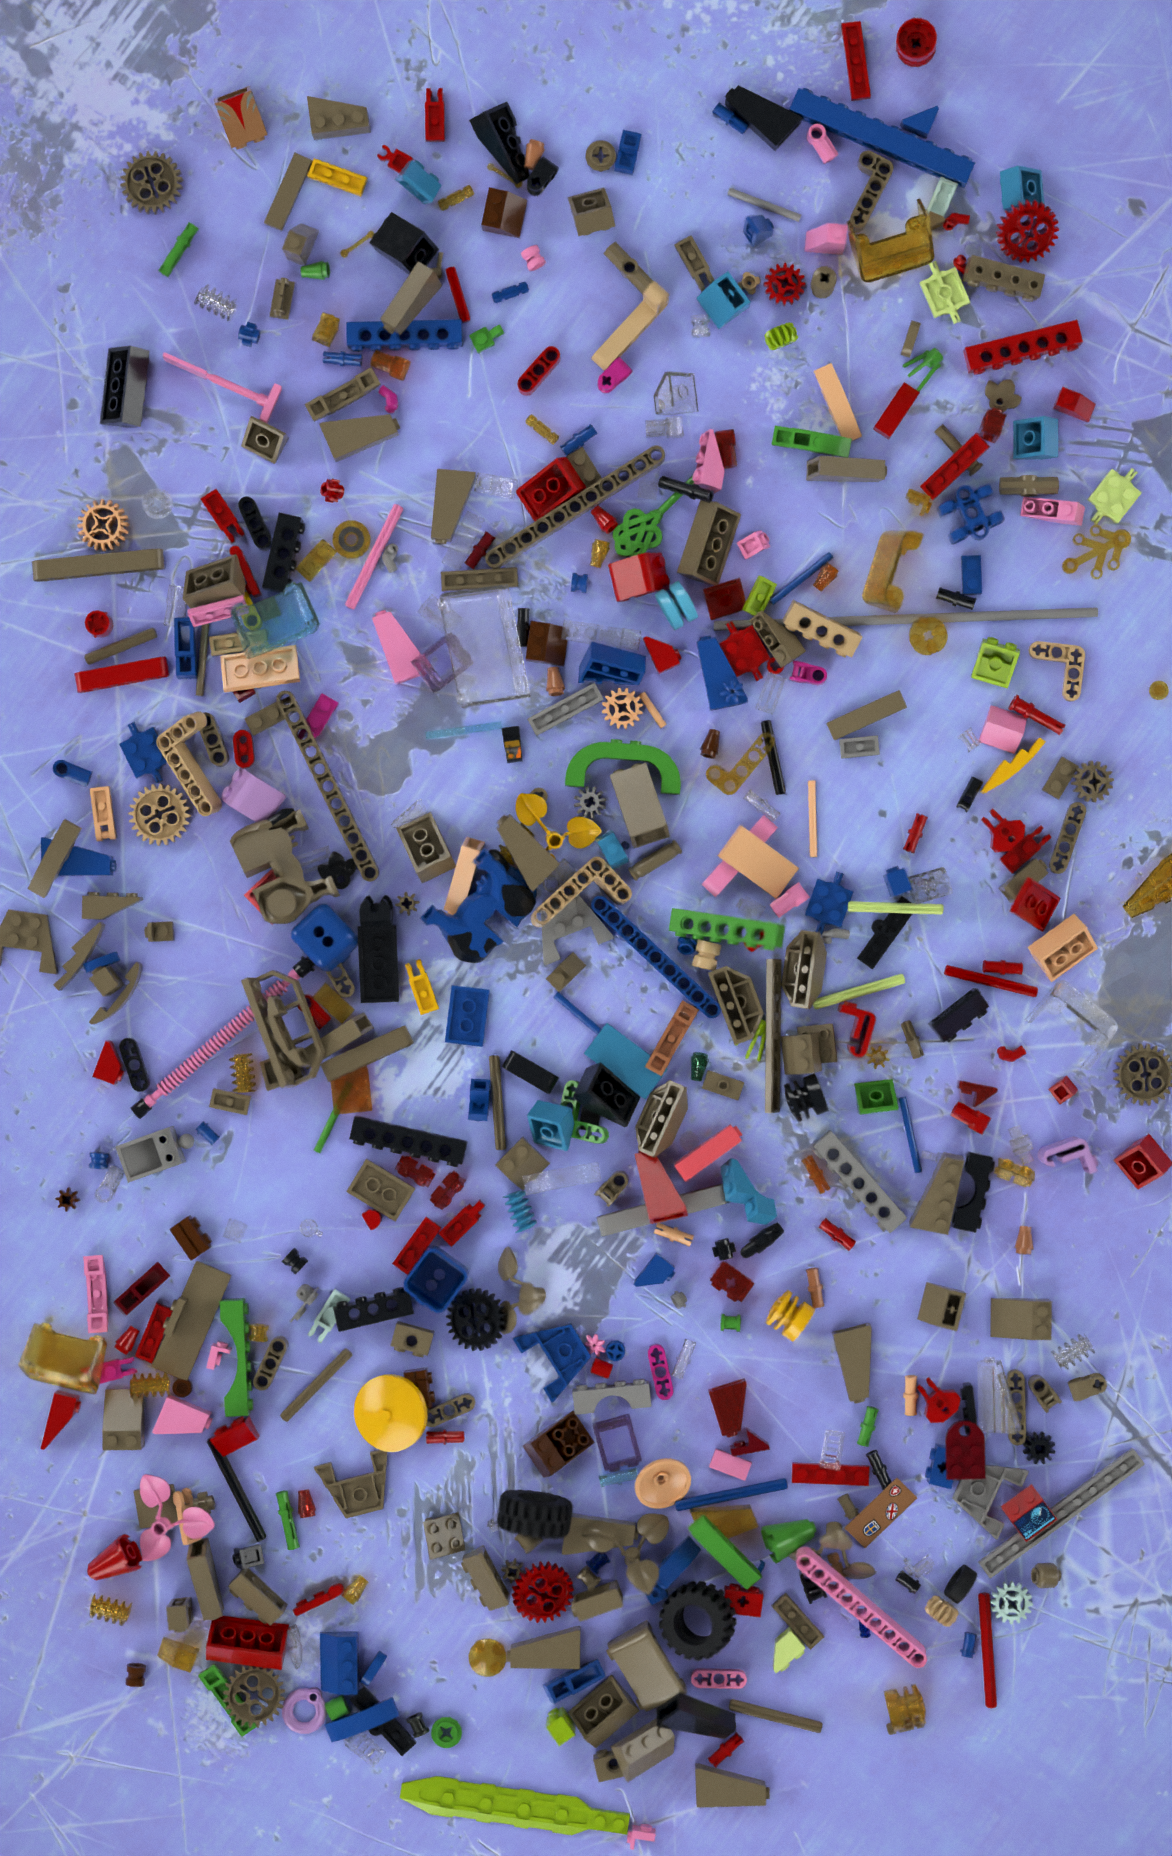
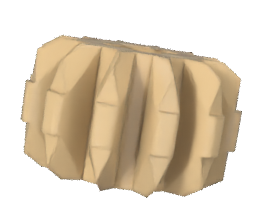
M933 1595L926 1603V1613L946 1627H950L952 1623L954 1624L959 1615L954 1606L939 1596Z

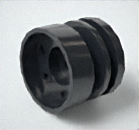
M815 1073L803 1077L804 1087L800 1088L797 1081H793L795 1087L793 1091L789 1083L784 1084L787 1104L797 1122L803 1121L800 1114L802 1111H804L807 1119L810 1118V1108L814 1110L816 1115L829 1111Z

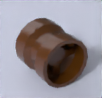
M142 1663L127 1664L126 1671L128 1672V1677H126L125 1684L130 1687L144 1686L145 1678L143 1674L146 1672V1665Z

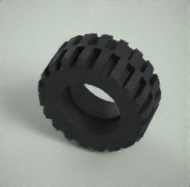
M532 1490L505 1491L500 1496L497 1524L507 1532L522 1536L544 1539L563 1538L570 1532L573 1505L567 1498L551 1493Z
M695 1581L689 1582L686 1585L680 1586L664 1601L663 1609L659 1614V1617L662 1618L659 1622V1627L664 1631L661 1634L663 1639L667 1638L669 1648H675V1653L679 1656L684 1654V1658L690 1660L694 1657L696 1661L703 1658L709 1659L719 1653L734 1635L735 1629L733 1627L736 1625L737 1620L733 1618V1615L736 1614L735 1608L730 1607L732 1602L729 1597L727 1599L724 1597L725 1592L720 1589L718 1591L715 1589L716 1585L710 1583L706 1586L704 1581H699L697 1584ZM687 1605L699 1606L708 1613L712 1621V1633L709 1636L696 1635L686 1626L683 1612Z

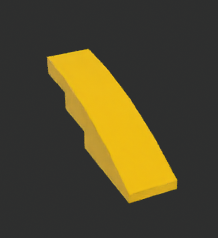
M1039 737L1028 752L1020 749L1010 763L1003 760L980 792L984 794L1016 774L1036 755L1045 744V741Z

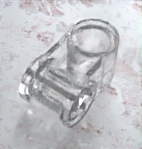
M565 858L559 862L560 865L543 881V889L546 892L554 893L577 872ZM547 880H555L556 882L554 885L556 886V888H547Z

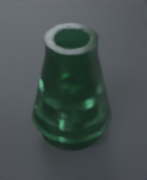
M693 1052V1056L690 1057L691 1080L702 1081L709 1062L708 1054Z

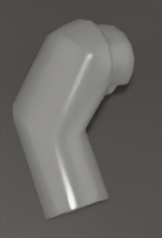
M839 928L824 931L821 935L823 943L831 944L832 938L848 939L850 931Z

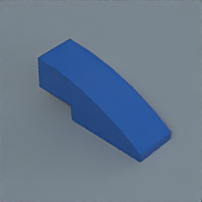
M189 617L174 618L176 676L178 679H197L195 627H193Z
M689 1535L658 1566L659 1578L656 1583L661 1589H667L700 1553L701 1549Z
M595 1659L581 1665L580 1669H572L542 1686L550 1702L555 1704L569 1695L577 1694L605 1678L606 1675L599 1660Z

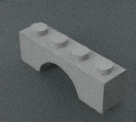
M635 1379L633 1383L616 1381L614 1385L596 1383L595 1387L577 1385L576 1389L572 1390L575 1415L594 1413L600 1400L613 1395L624 1398L632 1409L651 1407L649 1381H645V1379Z

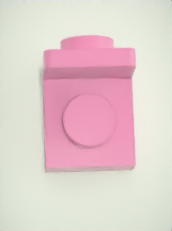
M762 530L756 531L737 542L745 560L770 547L769 538Z
M217 1341V1344L213 1343L206 1368L214 1370L216 1365L219 1366L222 1354H219V1352L230 1354L232 1347H228V1343Z

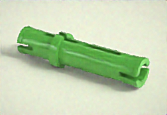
M188 222L182 234L176 238L177 241L158 269L164 276L169 277L187 247H190V242L199 230L192 223Z
M280 1491L276 1493L279 1506L278 1515H281L287 1549L294 1550L299 1548L300 1545L292 1515L293 1507L290 1506L288 1491Z

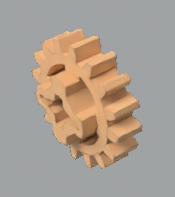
M618 688V693L611 690L612 696H605L608 702L602 703L606 707V709L602 710V713H607L604 719L605 721L611 720L610 726L615 723L617 724V729L620 728V725L627 729V724L633 727L634 720L640 721L637 715L643 714L639 710V708L643 707V704H638L641 698L640 696L634 697L635 691L630 694L628 693V688L624 692L621 691V688ZM618 696H626L624 700L618 701L615 699ZM632 701L635 704V713L630 709ZM625 704L627 712L622 711L619 713L617 705L623 706ZM610 705L615 708L613 716L610 714ZM627 716L630 718L627 721H618L621 717Z

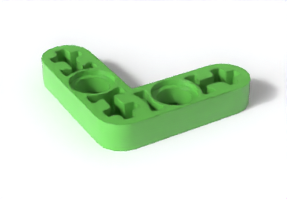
M568 1081L564 1086L560 1105L567 1106L568 1103L573 1104L574 1127L571 1137L592 1143H605L609 1138V1132L605 1127L577 1120L581 1104L577 1100L568 1098L573 1097L575 1092L571 1090V1087L577 1088L579 1081ZM582 1125L586 1128L584 1136L579 1134V1128ZM592 1132H600V1134H602V1137L599 1138L598 1136L591 1134Z

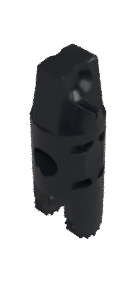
M777 1222L763 1229L756 1236L749 1239L750 1242L744 1248L742 1247L740 1251L741 1256L749 1258L757 1252L760 1254L767 1247L775 1243L784 1233L783 1228Z

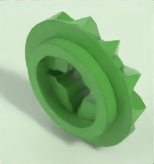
M441 1717L432 1726V1739L435 1744L442 1748H451L461 1739V1726L457 1720L451 1717ZM451 1727V1736L445 1735L441 1738L443 1734L442 1728L448 1729Z

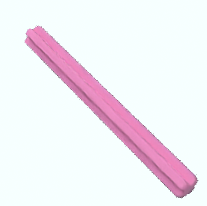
M398 504L393 505L345 603L350 609H355L403 512V507Z

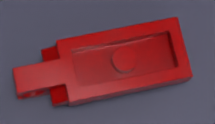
M481 1200L474 1206L469 1203L438 1234L452 1247L479 1221V1218L482 1216L479 1211L485 1207V1204Z

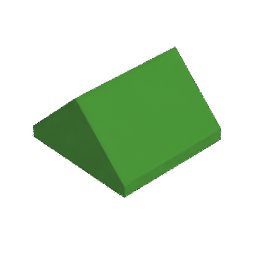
M893 1079L854 1084L859 1114L898 1110Z

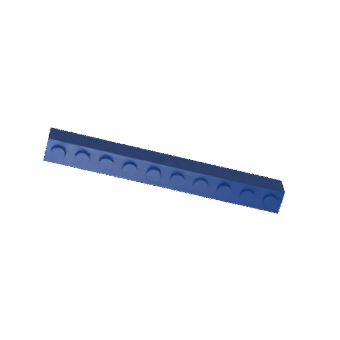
M798 88L789 110L800 115L802 121L812 125L821 124L828 132L937 178L944 177L958 183L959 187L965 188L975 165V162L970 157L956 155L953 150L937 147L936 143L929 140L925 142L919 139V136L916 134L904 133L897 126L891 125L890 127L878 118L871 119L866 117V114L856 110L854 112L848 109L849 107L845 104H835L826 96L819 97L807 88Z

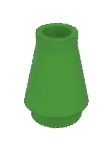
M322 260L310 265L301 266L302 278L321 280L329 278V263Z

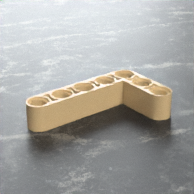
M653 281L644 291L643 301L602 344L591 359L605 371L614 360L623 355L669 303V293L656 281Z
M197 711L184 716L157 737L156 744L197 811L202 816H208L220 811L222 802L185 744L186 740L207 724L205 714Z
M593 857L533 912L531 922L535 927L545 926L593 881L617 905H624L631 898L632 891L604 859ZM597 863L600 870H593L591 864ZM578 876H584L586 878V883H580L578 881ZM605 877H610L613 885L606 884ZM564 888L571 889L572 896H567L564 893ZM618 891H623L626 899L619 898ZM550 901H556L559 904V908H552ZM542 913L545 916V921H539L536 918V914Z

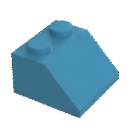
M408 161L395 180L423 204L432 203L442 186L438 182L439 178L433 173L428 174L423 170L425 167L419 161Z
M1015 166L1000 171L1003 210L1012 211L1011 205L1017 208L1018 201L1025 205L1026 199L1029 200L1030 204H1032L1033 200H1036L1038 205L1041 202L1044 203L1042 170Z
M1041 416L1013 421V459L1043 460L1058 457V419Z
M537 1100L527 1114L534 1143L567 1151L574 1127L571 1108Z

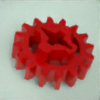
M784 263L782 268L777 264L776 270L771 268L769 270L771 275L765 276V279L768 280V282H764V287H768L765 290V294H771L769 300L776 299V305L780 301L783 306L788 301L793 305V299L799 301L800 297L798 294L803 295L804 290L801 289L806 285L805 282H801L804 279V275L799 276L800 269L793 270V264L790 268L787 267L786 263ZM792 275L795 277L797 285L793 282ZM784 281L788 282L785 288L782 287ZM772 284L776 287L778 291L777 294L774 292ZM788 293H791V294H792V295H790V296L784 297L785 294H788Z

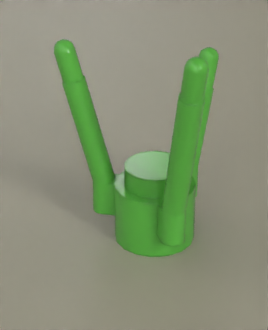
M936 348L930 351L927 350L902 365L905 368L923 359L924 362L908 374V377L917 373L924 366L933 367L917 388L918 392L933 373L941 367L940 362L943 360V356Z

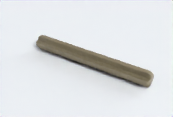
M498 1055L489 1056L495 1149L504 1150L506 1149L500 1060Z
M345 1348L280 1414L281 1418L288 1422L352 1357L351 1351Z
M731 1699L729 1703V1710L816 1733H820L822 1730V1722L734 1699Z

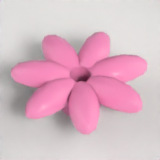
M597 1334L593 1338L590 1335L586 1336L588 1342H585L584 1345L590 1347V1354L595 1352V1355L600 1357V1352H606L602 1347L605 1341L599 1340Z

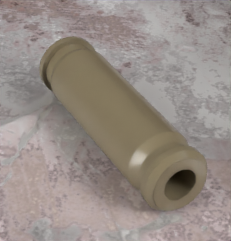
M673 840L672 843L663 846L635 863L628 870L633 879L637 881L638 878L644 877L675 858L678 854H681L682 850L676 840Z

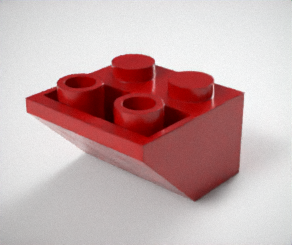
M240 1416L233 1420L230 1426L227 1427L225 1424L217 1428L213 1432L214 1435L210 1441L224 1457L252 1443L260 1436L250 1416L246 1418Z

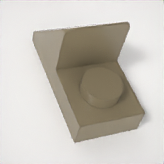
M572 952L546 980L560 992L586 964Z

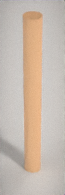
M815 780L808 781L810 857H817Z

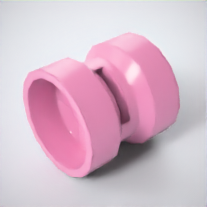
M538 245L530 246L521 252L522 258L527 262L529 271L537 270L546 264L544 257L540 255Z

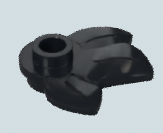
M335 851L331 853L328 865H318V873L321 878L326 879L331 876L337 889L346 888L350 883V877L356 870V863L353 858L345 861L343 856ZM338 876L344 877L343 883L338 882Z

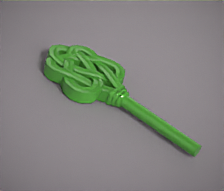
M693 475L685 483L693 485ZM675 492L658 509H654L646 515L640 509L633 508L628 510L624 515L623 523L618 525L613 531L616 553L622 557H632L646 553L648 549H655L659 546L663 537L662 531L657 525L663 518V514L683 494ZM632 516H638L637 518L629 520ZM652 520L650 525H646L647 521ZM640 524V526L634 527V528H632V529L629 530V528ZM647 532V535H646V538H645L644 542H641L642 539H643L644 533ZM655 533L656 540L651 542L653 534ZM638 534L635 541L630 540L631 536ZM621 545L625 546L626 550L621 549Z

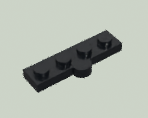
M901 896L896 903L911 902ZM889 913L884 921L880 919L875 920L871 925L874 935L857 959L873 969L912 914Z
M365 1685L358 1691L357 1695H353L350 1698V1701L359 1711L380 1702ZM395 1718L369 1730L370 1734L374 1736L382 1734L401 1756L409 1751L417 1742Z

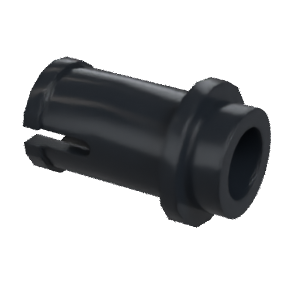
M903 1570L895 1579V1581L906 1587L909 1593L915 1594L921 1586L918 1583L919 1580H914Z

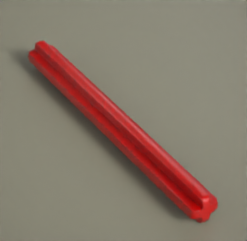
M983 1592L978 1594L985 1706L987 1708L997 1707L990 1595Z

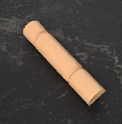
M645 691L638 695L660 729L667 725Z

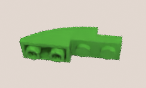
M775 426L771 445L849 458L852 439L821 432Z

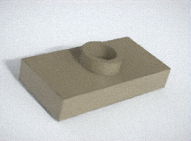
M708 1070L702 1089L739 1100L744 1082Z

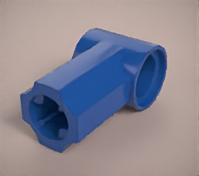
M57 760L53 764V772L58 777L87 787L92 771L65 760ZM60 764H66L67 771L64 774H59L57 770Z

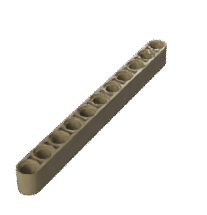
M652 446L491 549L485 558L488 566L492 569L501 568L657 468L665 460L664 449L660 446ZM653 452H660L662 457L659 460L652 459L651 455ZM637 462H643L646 466L643 470H637L635 465ZM620 473H628L629 479L626 481L620 480ZM609 482L613 484V488L611 491H604L603 485ZM595 493L597 498L595 501L590 502L586 499L587 495ZM572 504H580V510L572 512L570 510ZM559 513L565 516L564 520L560 523L554 520L555 515ZM541 524L548 525V530L545 533L538 531V527ZM525 534L532 536L530 543L522 542V537ZM510 544L516 546V550L512 554L506 552V547ZM492 555L500 557L497 564L490 563Z
M281 691L277 695V703L364 880L374 881L379 876V868L294 694L289 691ZM284 694H288L291 697V702L288 705H284L281 702V697ZM294 711L298 712L300 716L297 722H292L289 718L290 714ZM301 729H306L308 732V736L304 740L298 737V732ZM309 746L316 748V755L314 757H309L306 753ZM319 763L325 767V771L322 774L315 772V766ZM326 781L333 783V789L330 792L325 791L323 788V784ZM334 798H339L342 802V806L339 809H335L332 806ZM343 815H347L350 818L348 826H343L340 823V818ZM351 833H356L359 837L358 842L355 844L351 843L348 839ZM359 850H364L367 853L366 860L360 861L357 858ZM368 867L374 868L376 872L373 878H368L365 874V870Z

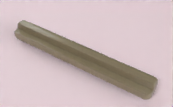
M150 628L95 650L84 656L86 663L89 665L155 639L157 638V633L154 628Z

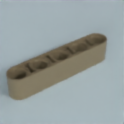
M405 1025L321 1063V1068L327 1081L331 1082L402 1050L414 1042Z

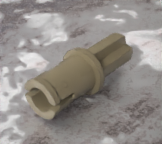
M908 1020L901 1023L906 1038L905 1044H908L912 1058L917 1059L924 1056L918 1040L920 1038L916 1036L911 1021Z

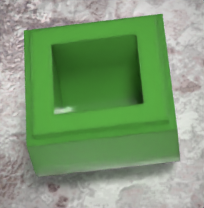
M343 1695L325 1703L326 1711L332 1721L351 1713Z

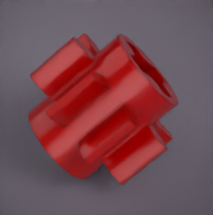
M327 479L321 485L320 492L322 496H325L326 502H338V499L343 497L344 487L339 485L340 480Z

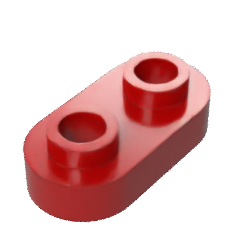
M239 730L233 736L235 762L241 768H249L255 761L253 737L248 731ZM243 736L247 739L245 743L240 742V738ZM245 755L248 756L247 762L242 761V757Z

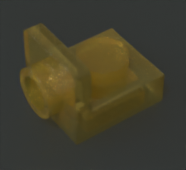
M909 488L905 496L908 499V503L915 506L922 505L919 516L922 517L924 513L928 514L932 505L929 502L931 497Z

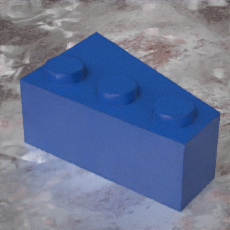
M592 641L579 665L578 683H584V680L596 681V684H602V681L615 682L614 684L639 685L645 674L646 656Z

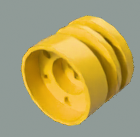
M787 1290L772 1305L765 1323L770 1326L776 1320L773 1326L775 1330L783 1324L782 1335L793 1342L812 1318L815 1308L805 1301L797 1307L796 1304L799 1297L795 1295L790 1300L792 1292Z

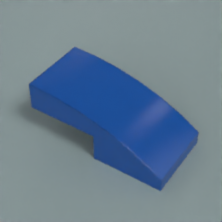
M623 130L614 171L633 175L642 134Z

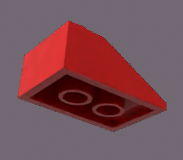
M560 457L553 460L515 492L533 520L537 521L587 488L568 458Z

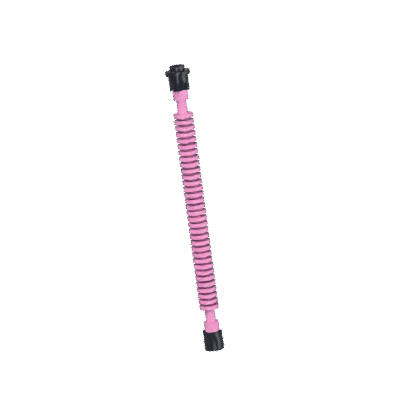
M304 956L300 957L301 960L292 967L293 969L288 973V976L298 980L310 971L313 972L315 964L308 956L306 958ZM277 980L276 983L278 985L273 983L272 986L274 988L271 986L268 988L270 992L266 989L265 993L267 995L262 993L263 998L268 1003V997L279 996V994L283 996V991L286 993L288 991L286 987L291 983L285 980L281 982ZM247 1006L246 1009H243L239 1016H235V1019L227 1023L228 1026L225 1025L224 1029H220V1032L218 1031L216 1035L212 1036L213 1039L210 1038L209 1042H205V1045L201 1046L202 1049L199 1048L197 1049L198 1052L195 1051L194 1055H190L191 1059L188 1057L186 1059L187 1062H182L183 1065L180 1064V1068H175L176 1071L173 1070L172 1074H169L168 1077H165L160 1082L161 1084L158 1083L156 1085L158 1089L153 1094H148L144 1099L141 1098L130 1107L132 1112L139 1119L144 1117L152 1109V1106L157 1103L156 1100L162 1095L168 1096V1092L171 1093L172 1089L175 1090L176 1086L180 1085L179 1082L183 1083V1079H187L186 1076H191L190 1073L193 1074L194 1070H198V1067L206 1063L205 1060L208 1061L209 1057H213V1054H216L217 1051L224 1047V1044H227L228 1041L236 1037L235 1034L238 1035L239 1031L241 1032L243 1028H246V1024H251L250 1021H254L251 1007Z

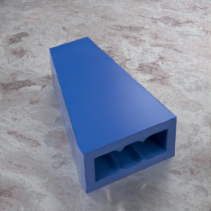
M711 636L701 637L700 641H697L696 644L710 711L747 704L748 698L746 694L745 696H738V703H735L733 699L726 703L727 695H720L721 691L726 690L722 685L723 682L730 685L731 679H734L736 685L740 683L717 639H711Z
M41 837V860L53 839ZM73 846L58 876H113V872H116V860H113V856Z

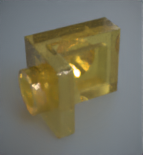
M322 312L320 322L312 335V340L330 347L338 332L340 319Z

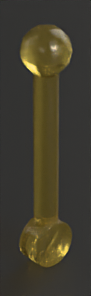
M492 163L487 165L489 171L493 170L515 184L516 188L522 187V182L516 184L510 176L495 168Z
M369 231L365 237L347 250H341V256L346 258L350 251L367 239L372 238L374 232Z

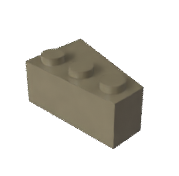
M307 96L311 132L314 140L371 133L366 107Z

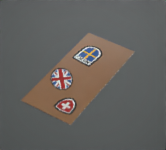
M896 1478L845 1529L866 1548L917 1497Z

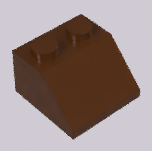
M489 187L481 224L482 231L520 238L527 200L511 192Z
M531 621L526 661L564 667L569 628Z

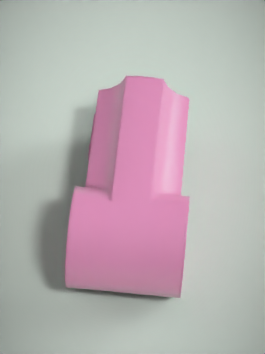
M821 124L812 125L808 130L806 139L814 147L823 163L826 164L839 154L826 135L825 128ZM818 131L821 137L814 138L811 132Z
M798 882L785 891V894L774 900L770 907L780 918L810 897Z

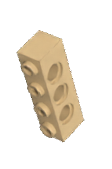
M795 600L792 601L783 618V623L786 624L785 628L793 632L798 630L802 632L804 638L811 641L814 638L820 641L819 645L826 649L832 647L836 649L838 655L845 658L846 656L852 658L863 638L861 633ZM804 617L810 619L809 624L806 626L799 624L800 620ZM825 626L827 630L824 634L816 633L817 628ZM836 635L844 636L840 643H835L833 639Z

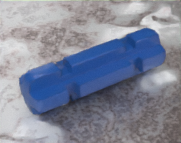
M524 281L518 283V286L513 285L502 289L501 292H493L492 298L494 303L502 302V299L507 300L519 296V293H527L529 291L527 283Z

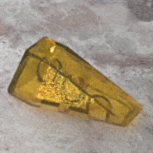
M1172 853L1158 864L1122 906L1132 918L1154 909L1156 904L1163 901L1165 904L1171 902Z

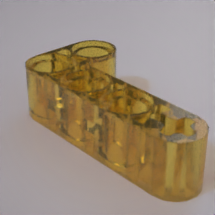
M770 732L762 733L730 773L718 764L711 765L706 771L707 779L727 795L734 794L772 749L776 741L775 736ZM762 737H770L771 745L766 744L763 748L766 752L763 753L759 748L764 741ZM757 751L760 755L759 760H751L749 753ZM739 766L747 768L745 776L738 774L737 768ZM713 768L720 771V777L717 779L710 775V771ZM726 781H733L735 789L732 791L727 790L725 787Z

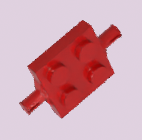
M733 620L726 623L725 625L730 635L727 639L721 641L719 645L736 677L746 672H752L755 680L759 681V678L762 679L763 676L758 667L771 658L753 625L737 630Z

